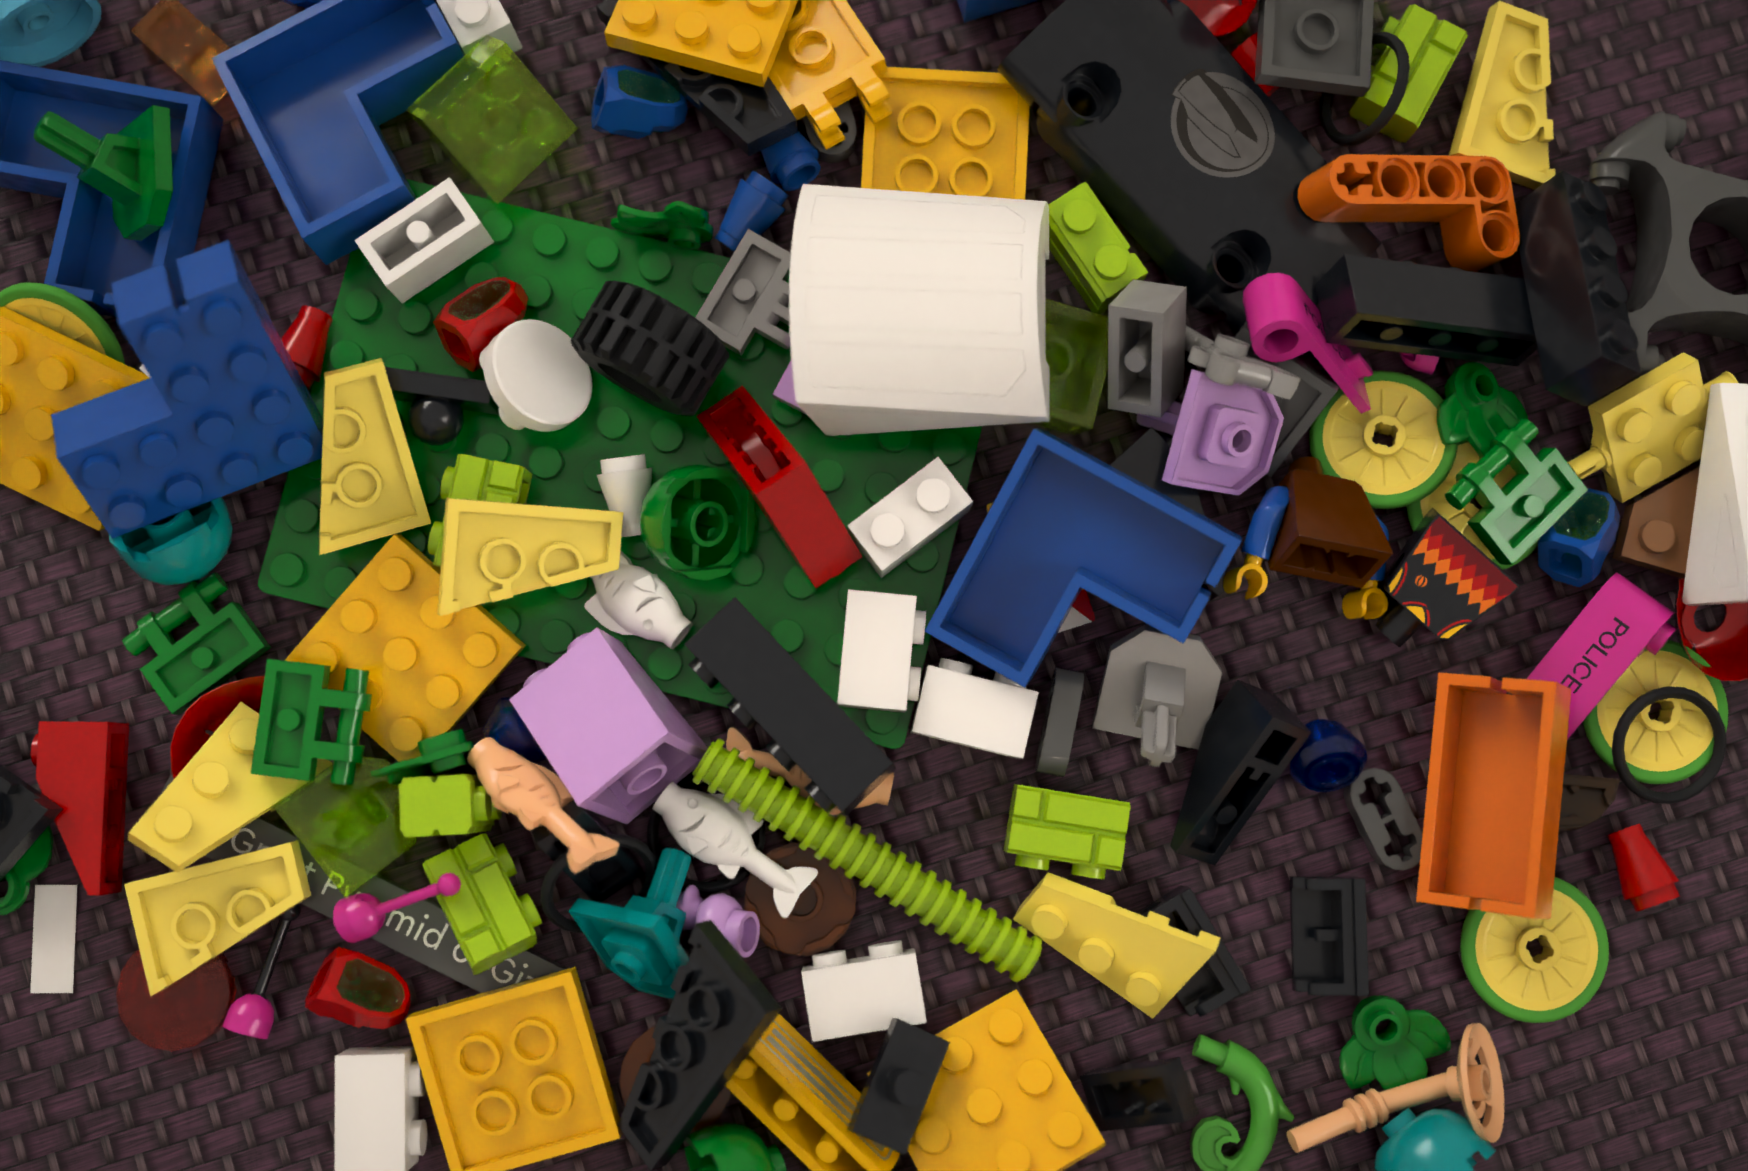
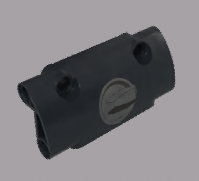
M1066 0L1016 46L997 68L1030 107L1036 103L1040 106L1036 111L1038 115L1036 125L1042 139L1054 148L1083 182H1087L1097 198L1177 286L1187 287L1186 299L1195 309L1205 314H1218L1222 310L1226 314L1222 322L1235 336L1246 322L1242 300L1243 291L1255 278L1268 273L1289 275L1298 282L1312 302L1317 305L1318 299L1315 285L1344 254H1363L1369 257L1381 245L1379 239L1363 222L1314 221L1304 213L1298 201L1300 182L1312 172L1326 165L1327 162L1266 93L1255 84V81L1193 11L1181 1Z

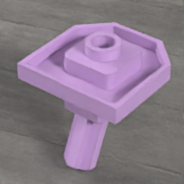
M1194 369L1191 370L1182 403L1174 401L1161 418L1137 414V423L1148 428L1153 427L1157 431L1173 435L1162 481L1171 485L1237 496L1241 495L1269 473L1284 420L1274 395L1262 389L1237 383L1223 385L1209 379L1204 371Z

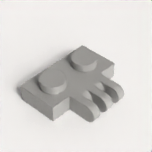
M748 229L695 318L707 326L721 340L725 347L741 356L755 332L773 343L789 349L790 335L776 326L779 321L789 326V308H787L789 306V283L786 280L790 275L791 253Z

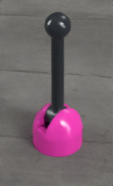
M299 904L279 916L280 919L254 992L238 998L231 1004L223 1023L224 1028L246 1036L268 1039L274 1022V1009L270 1001L265 997V993L290 923L300 915L301 908Z

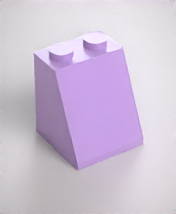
M595 628L592 632L582 634L574 639L563 656L548 668L541 669L529 676L524 682L523 688L509 699L579 807L626 825L653 804L672 781L677 784L697 767L708 749L623 643L599 628Z

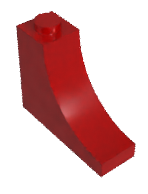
M743 385L696 416L815 588H818L829 579L838 576L848 566L863 557L804 459Z

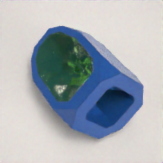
M626 65L604 67L593 98L591 110L592 129L604 134L611 133L636 139L648 136L653 132H669L684 123L688 111L687 100L659 74Z
M1589 488L1540 537L1538 541V566L1553 580L1581 587L1593 581L1600 574L1603 562L1616 541V532L1620 523V514L1610 493Z

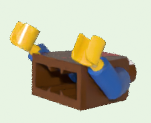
M1302 457L1293 461L1288 468L1287 475L1278 486L1271 487L1266 491L1251 519L1241 552L1246 553L1243 566L1231 569L1225 574L1223 579L1224 591L1227 594L1236 592L1242 583V576H1245L1248 581L1245 600L1262 594L1268 586L1266 572L1261 567L1263 559L1268 560L1269 570L1360 587V590L1349 591L1344 596L1342 609L1345 617L1348 619L1364 617L1365 620L1381 617L1388 609V599L1385 593L1377 588L1378 580H1384L1386 561L1393 554L1389 544V531L1374 513L1362 486L1356 481L1325 475L1321 462L1315 457Z

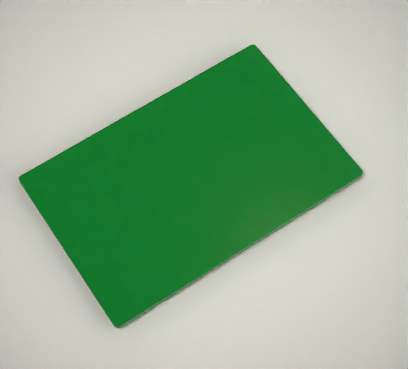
M407 179L417 199L436 187ZM460 192L494 243L404 303H401L384 285L360 248L352 251L332 316L333 321L328 332L321 378L319 382L314 381L310 395L320 412L323 422L324 373L382 358L384 367L485 381L482 368L472 372L458 365L442 345L433 321L446 303L473 285L491 278L505 277L523 287L528 296L526 314L522 320L531 319L549 323L565 332L572 339L603 285L608 280L627 282L640 286L663 297L693 317H696L730 258L696 249H679L670 246L667 242L639 235H628L618 230ZM779 321L776 327L790 335V327ZM755 332L742 356L725 347L729 352V358L694 416L676 415L657 408L617 386L590 366L593 387L587 409L569 425L556 431L542 432L526 427L522 430H514L505 425L499 415L463 410L464 424L459 435L447 444L429 445L418 440L408 425V411L412 403L395 400L431 520V524L396 534H402L434 563L435 555L428 553L429 535L435 521L443 522L446 500L441 499L440 496L442 477L448 466L455 467L458 454L525 467L533 474L526 504L609 511L597 475L602 474L600 460L645 454L647 468H652L651 486L672 469L699 464L731 471L737 476L733 478L738 481L740 487L747 489L696 417L742 385L804 459L846 530L848 524L937 457L941 459L962 488L967 491L982 426L853 434L849 436L825 435L808 415L773 398L772 394L791 361V347L785 349ZM318 459L288 472L259 575L258 587L262 592L329 609L393 535L319 555L321 459ZM755 500L756 525L751 546L747 553L739 552L736 559L729 565L735 567L725 576L710 581L691 579L669 571L652 558L641 535L621 537L620 551L631 560L632 565L643 567L650 573L657 574L677 600L683 615L693 623L689 633L674 649H670L663 642L647 640L636 635H622L601 625L584 607V604L596 594L593 580L590 577L553 587L540 588L514 595L511 598L495 602L490 601L480 605L526 644L517 656L553 664L567 652L569 644L582 634L592 632L595 628H599L623 643L662 692L728 708L726 705L734 697L720 682L711 689L692 670L688 664L696 656L685 646V643L735 597L837 704L848 589L917 596L916 610L926 611V629L939 605L959 520L883 578L878 575L862 554V558L818 588L814 587L796 563ZM926 632L923 645L912 644L910 666L921 667V674L931 637ZM907 700L905 713L850 707L840 708L875 745L898 749L905 743L915 701Z

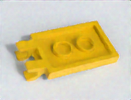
M798 0L768 75L795 118L799 120L807 116L819 141L827 150L845 140V136L838 127L841 125V120L834 108L857 95L873 123L893 114L892 108L886 101V99L890 98L889 93L883 82L877 77L887 71L885 58L846 0Z

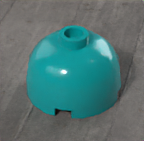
M219 497L113 539L109 535V541L119 556L141 578L162 585H174L198 580L212 571L228 552L232 541L233 528L226 503L222 497Z
M1408 1107L1381 1128L1388 1136V1139L1384 1141L1376 1152L1374 1170L1474 1171L1473 1166L1477 1162L1472 1155L1476 1151H1479L1484 1159L1487 1160L1496 1150L1489 1142L1480 1138L1475 1133L1467 1118L1451 1110L1433 1108L1416 1117Z

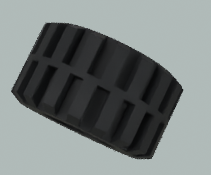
M613 280L605 282L570 341L583 361L617 386L657 408L684 416H694L729 358V352L721 340L707 326L688 312L640 286Z

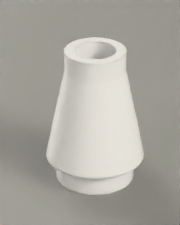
M645 454L600 460L602 474L597 475L608 509L609 511L623 512L621 537L641 535L639 517L642 501L649 491L652 482V468H647Z

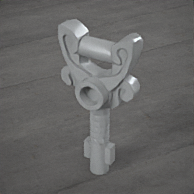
M1186 326L1185 351L1190 353L1187 361L1206 368L1205 375L1212 381L1223 385L1237 383L1250 386L1284 399H1291L1297 390L1300 377L1277 366L1248 356L1249 343L1223 334H1217L1214 342Z

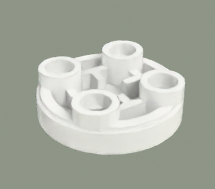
M531 319L514 322L498 333L480 353V365L484 370L488 390L499 406V416L505 425L514 430H522L525 427L542 432L562 429L584 413L592 396L593 384L589 365L575 351L570 342L571 338L565 332L549 323Z

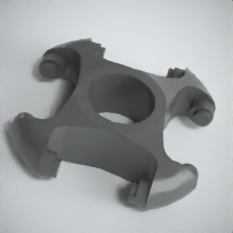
M1664 111L1656 112L1620 133L1589 165L1588 181L1596 184L1604 195L1617 194L1620 188L1627 187L1634 200L1637 226V261L1626 307L1631 328L1638 339L1636 352L1641 374L1628 381L1629 383L1665 363V358L1659 354L1658 347L1647 344L1649 332H1698L1729 339L1748 346V282L1742 295H1734L1714 288L1697 271L1691 260L1689 236L1693 223L1707 222L1723 227L1738 239L1748 258V180L1683 164L1671 158L1668 153H1671L1675 146H1680L1686 134L1687 123L1684 118H1679L1677 114L1665 113Z

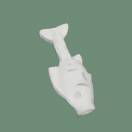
M620 551L618 570L590 577L593 580L596 594L584 604V607L607 629L622 635H636L647 640L663 642L670 649H674L682 642L692 628L693 623L683 615L677 600L667 585L659 579L657 574H652L643 567L632 565L631 560L622 551Z
M672 781L661 793L652 809L662 816L669 832L679 846L691 854L693 858L696 857L704 863L717 865L719 871L730 880L735 879L740 867L745 868L773 888V899L780 917L783 919L788 918L799 895L818 876V870L812 867H793L785 870L756 849L752 834L763 825V819L760 822L753 820L754 813L748 809L745 813L740 812L737 809L739 804L734 800H731L730 803L724 802L722 800L724 794H709L699 790L685 789Z

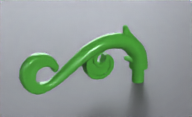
M1199 1034L1194 1043L1192 1055L1215 1064L1216 1071L1229 1078L1232 1094L1238 1095L1242 1088L1249 1101L1251 1118L1246 1141L1234 1155L1229 1157L1223 1155L1221 1151L1222 1145L1228 1142L1239 1143L1240 1137L1237 1129L1229 1120L1216 1115L1201 1119L1193 1128L1189 1140L1191 1156L1203 1171H1259L1271 1152L1278 1132L1279 1118L1291 1123L1294 1120V1115L1283 1102L1267 1067L1254 1053L1231 1040L1221 1043Z

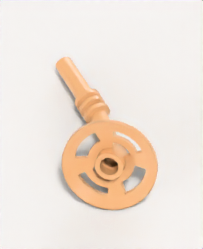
M1471 1023L1465 1028L1459 1045L1457 1066H1449L1447 1072L1380 1092L1371 1088L1365 1092V1095L1359 1093L1354 1096V1099H1345L1342 1108L1288 1130L1287 1139L1290 1146L1296 1153H1299L1350 1130L1361 1133L1366 1130V1127L1373 1128L1377 1123L1387 1122L1391 1113L1447 1096L1453 1102L1462 1101L1467 1119L1480 1138L1489 1143L1498 1141L1504 1123V1087L1497 1051L1488 1030L1481 1023ZM1476 1054H1478L1481 1065L1477 1064ZM1483 1115H1484V1119H1483V1122H1482V1124H1481V1122H1480L1479 1119H1481V1118L1483 1117Z

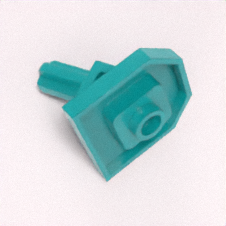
M674 848L662 850L646 898L633 895L625 907L578 898L569 909V913L606 968L638 991L669 999H674L676 993L671 988L678 967L686 965L689 957L678 942L686 920V912L676 908L691 863V856Z

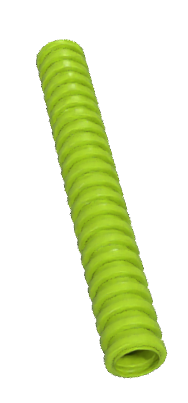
M718 738L716 742L712 741L692 773L694 776L692 782L697 785L701 781L709 785L707 791L711 794H714L716 791L724 794L722 798L724 802L730 803L731 800H734L739 804L737 809L740 812L745 813L748 809L754 813L753 820L760 822L764 819L769 822V830L775 832L779 828L785 832L783 835L785 840L791 841L795 838L799 841L798 848L805 851L809 847L815 851L814 858L821 860L823 857L830 860L829 867L834 870L839 866L845 869L843 874L845 877L851 879L853 876H856L860 879L859 885L866 889L870 885L875 888L874 895L882 898L884 895L890 897L889 904L893 907L901 904L905 907L904 913L910 917L914 914L919 915V923L924 926L930 923L935 925L934 932L940 936L946 932L950 935L949 941L955 945L960 942L964 943V951L971 955L974 952L980 953L979 960L987 964L993 961L995 963L994 969L1000 973L1006 970L1009 971V979L1017 983L1021 979L1026 978L1031 972L1042 951V939L1036 935L1031 938L1027 937V929L1022 926H1018L1016 929L1011 927L1012 920L1005 916L1002 919L997 918V911L991 907L986 910L982 909V901L977 898H973L971 901L966 899V891L958 889L955 892L951 889L952 883L944 879L942 882L936 880L937 873L932 870H928L926 873L921 871V863L914 860L910 864L905 861L907 855L902 851L894 854L890 851L891 845L889 843L883 842L881 845L876 843V835L871 832L866 836L860 833L861 826L857 823L849 826L845 823L846 817L844 815L838 814L835 817L830 812L827 813L822 807L820 808L814 804L815 800L810 795L806 798L799 795L801 789L796 785L791 789L784 785L786 779L778 776L776 780L770 777V769L764 766L761 770L754 767L755 760L751 757H748L745 761L738 757L740 753L738 749L733 748L731 751L723 747L725 741Z

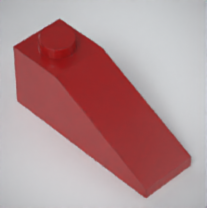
M39 721L38 734L34 736L31 744V760L36 767V780L42 794L63 808L54 821L88 896L122 892L130 723Z

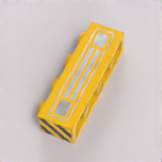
M780 1014L776 1016L725 1085L811 1171H892L901 1154L847 1130L861 1093Z

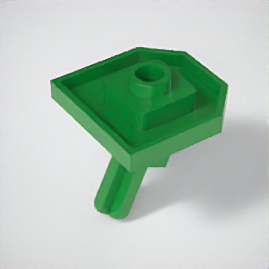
M152 105L117 134L107 133L100 139H97L54 112H47L43 115L35 127L33 138L39 144L79 166L81 169L77 176L78 179L112 198L113 220L124 239L142 241L163 227L173 193L170 108Z

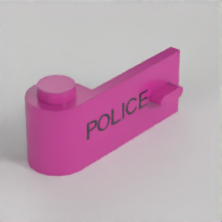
M1268 273L1251 281L1243 291L1242 300L1251 346L1255 355L1269 362H1284L1311 351L1361 414L1370 410L1371 407L1364 377L1373 375L1371 367L1359 352L1353 354L1346 345L1327 343L1321 313L1298 282L1291 276L1282 273Z
M1618 572L1613 574L1527 677L1529 680L1555 681L1572 689L1567 740L1632 662L1645 650L1656 655L1677 630V628L1668 623L1675 614L1673 611Z

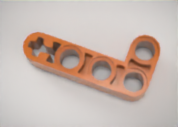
M1346 154L1335 158L1306 176L1298 187L1300 207L1314 221L1440 222L1447 261L1452 267L1461 268L1465 271L1478 272L1512 256L1520 244V232L1511 178L1504 164L1494 157Z

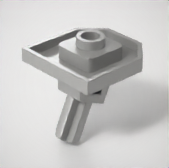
M1143 625L1110 645L1092 720V728L1141 738L1140 754L1148 759L1149 765L1159 767L1162 762H1172L1175 758L1176 745L1199 750L1205 726L1212 716L1222 677L1221 667L1200 636L1189 634L1183 644L1152 626Z

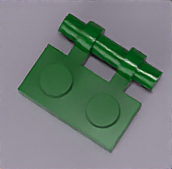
M1524 418L1511 430L1503 429L1490 441L1491 449L1476 464L1470 462L1459 471L1455 477L1457 482L1445 493L1448 503L1456 509H1463L1473 498L1482 506L1467 523L1499 564L1513 565L1588 491L1587 487L1556 447L1542 448L1536 455L1532 452L1528 444L1539 434V431L1534 423ZM1507 465H1510L1516 475L1500 489L1493 478Z
M216 572L209 575L199 584L195 581L190 582L178 591L180 597L157 614L153 611L146 614L137 621L138 628L122 639L127 650L136 657L149 647H152L158 656L140 668V671L171 714L181 715L199 697L222 685L271 648L239 603L232 601L218 612L214 608L212 601L229 590L225 581ZM194 616L199 626L176 642L172 631Z
M267 659L251 774L311 781L315 780L317 760L327 759L333 760L330 783L354 785L356 764L363 763L365 745L359 744L364 711H370L372 694L366 693L369 671L346 668L343 691L328 689L331 666ZM325 707L341 708L336 742L320 740Z

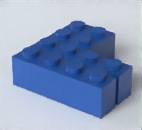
M322 0L211 58L302 239L325 265L358 249L359 247L354 240L417 199L379 125L475 75L435 0Z
M0 60V187L63 198L44 284L58 287L75 295L91 306L98 314L117 317L111 283L165 264L170 273L177 307L182 306L184 293L176 259L194 253L224 120L202 96ZM152 105L170 108L173 193L163 227L142 241L124 239L113 220L112 198L78 179L77 176L81 169L79 166L39 144L33 138L36 125L47 112L56 113L97 139H100L107 133L117 134Z
M229 240L176 259L187 303L179 307L176 305L170 273L165 264L111 283L118 324L151 378L51 415L57 459L112 539L322 458L323 422L320 412Z
M1034 428L924 632L1024 688L1033 679L1082 588L1184 644L1211 595V591L1202 587L1203 582L1205 581L1216 588L1242 542V536L1042 428Z

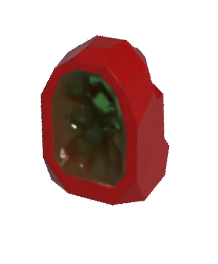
M505 277L491 278L473 285L446 303L433 321L444 349L458 365L472 372L481 369L480 353L508 325L524 318L527 310L528 296L520 284Z
M337 947L325 958L317 971L305 998V1008L318 1016L331 1017L356 1028L365 1026L386 1029L400 1024L407 1016L410 1008V991L406 981L395 968L360 952Z

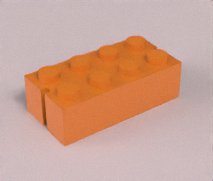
M1438 672L1416 902L1464 909H1478L1485 912L1534 919H1551L1572 689L1555 681L1504 677L1500 681L1491 676Z

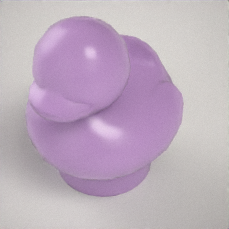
M694 884L689 885L685 891L680 893L676 908L686 912V920L682 930H692L695 923L712 920L741 957L747 958L753 954L760 935V923L755 912L743 910L735 898L724 893L713 894L703 900L700 897L698 888Z

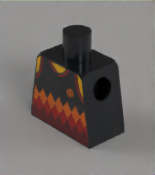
M1432 508L1425 515L1385 573L1384 580L1380 582L1383 588L1398 602L1375 625L1398 647H1401L1422 625L1427 627L1441 641L1445 642L1511 596L1520 586Z

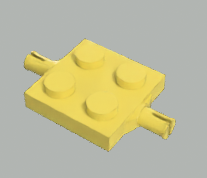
M1683 352L1589 405L1588 410L1593 426L1590 450L1569 462L1567 461V463L1580 480L1601 469L1605 476L1608 493L1621 503H1624L1701 459L1710 385L1716 383H1738L1732 373L1725 371L1703 384L1698 359Z

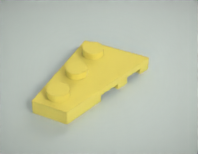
M1500 0L1488 9L1449 155L1494 157L1504 164L1509 172L1511 182L1533 190L1555 176V169H1549L1548 142L1554 140L1553 119H1547L1546 87L1551 84L1547 18Z
M446 498L437 614L442 616L461 611L460 609L490 601L495 602L540 588L553 587L618 570L623 512Z
M240 702L129 831L128 841L178 873L239 834L241 828L269 810L273 812L290 801L291 796L313 782L318 783L332 773L333 763L327 759H318L315 780L311 781L251 774L259 713Z
M298 840L184 868L178 873L172 871L124 884L150 997L165 990L312 896Z

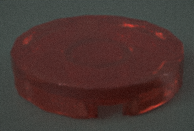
M138 949L132 954L120 972L116 990L120 1018L132 1036L151 1048L175 1051L200 1044L220 1031L228 1009L234 1003L237 989L235 978L231 976L230 968L226 963L229 961L222 952L165 990L150 997L142 958Z

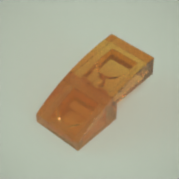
M160 0L131 30L142 43L213 107L228 92L211 58L230 49V47L208 26L206 27L178 0Z

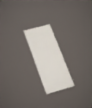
M35 885L30 993H73L78 885Z

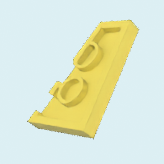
M382 358L325 372L319 555L431 524Z
M1049 872L1019 906L1013 918L1017 923L1040 937L1045 943L1152 1019L1216 952L1220 937L1202 930L1197 937L1169 926L1170 918L1149 911L1148 916L1145 917L1116 905L1112 896Z

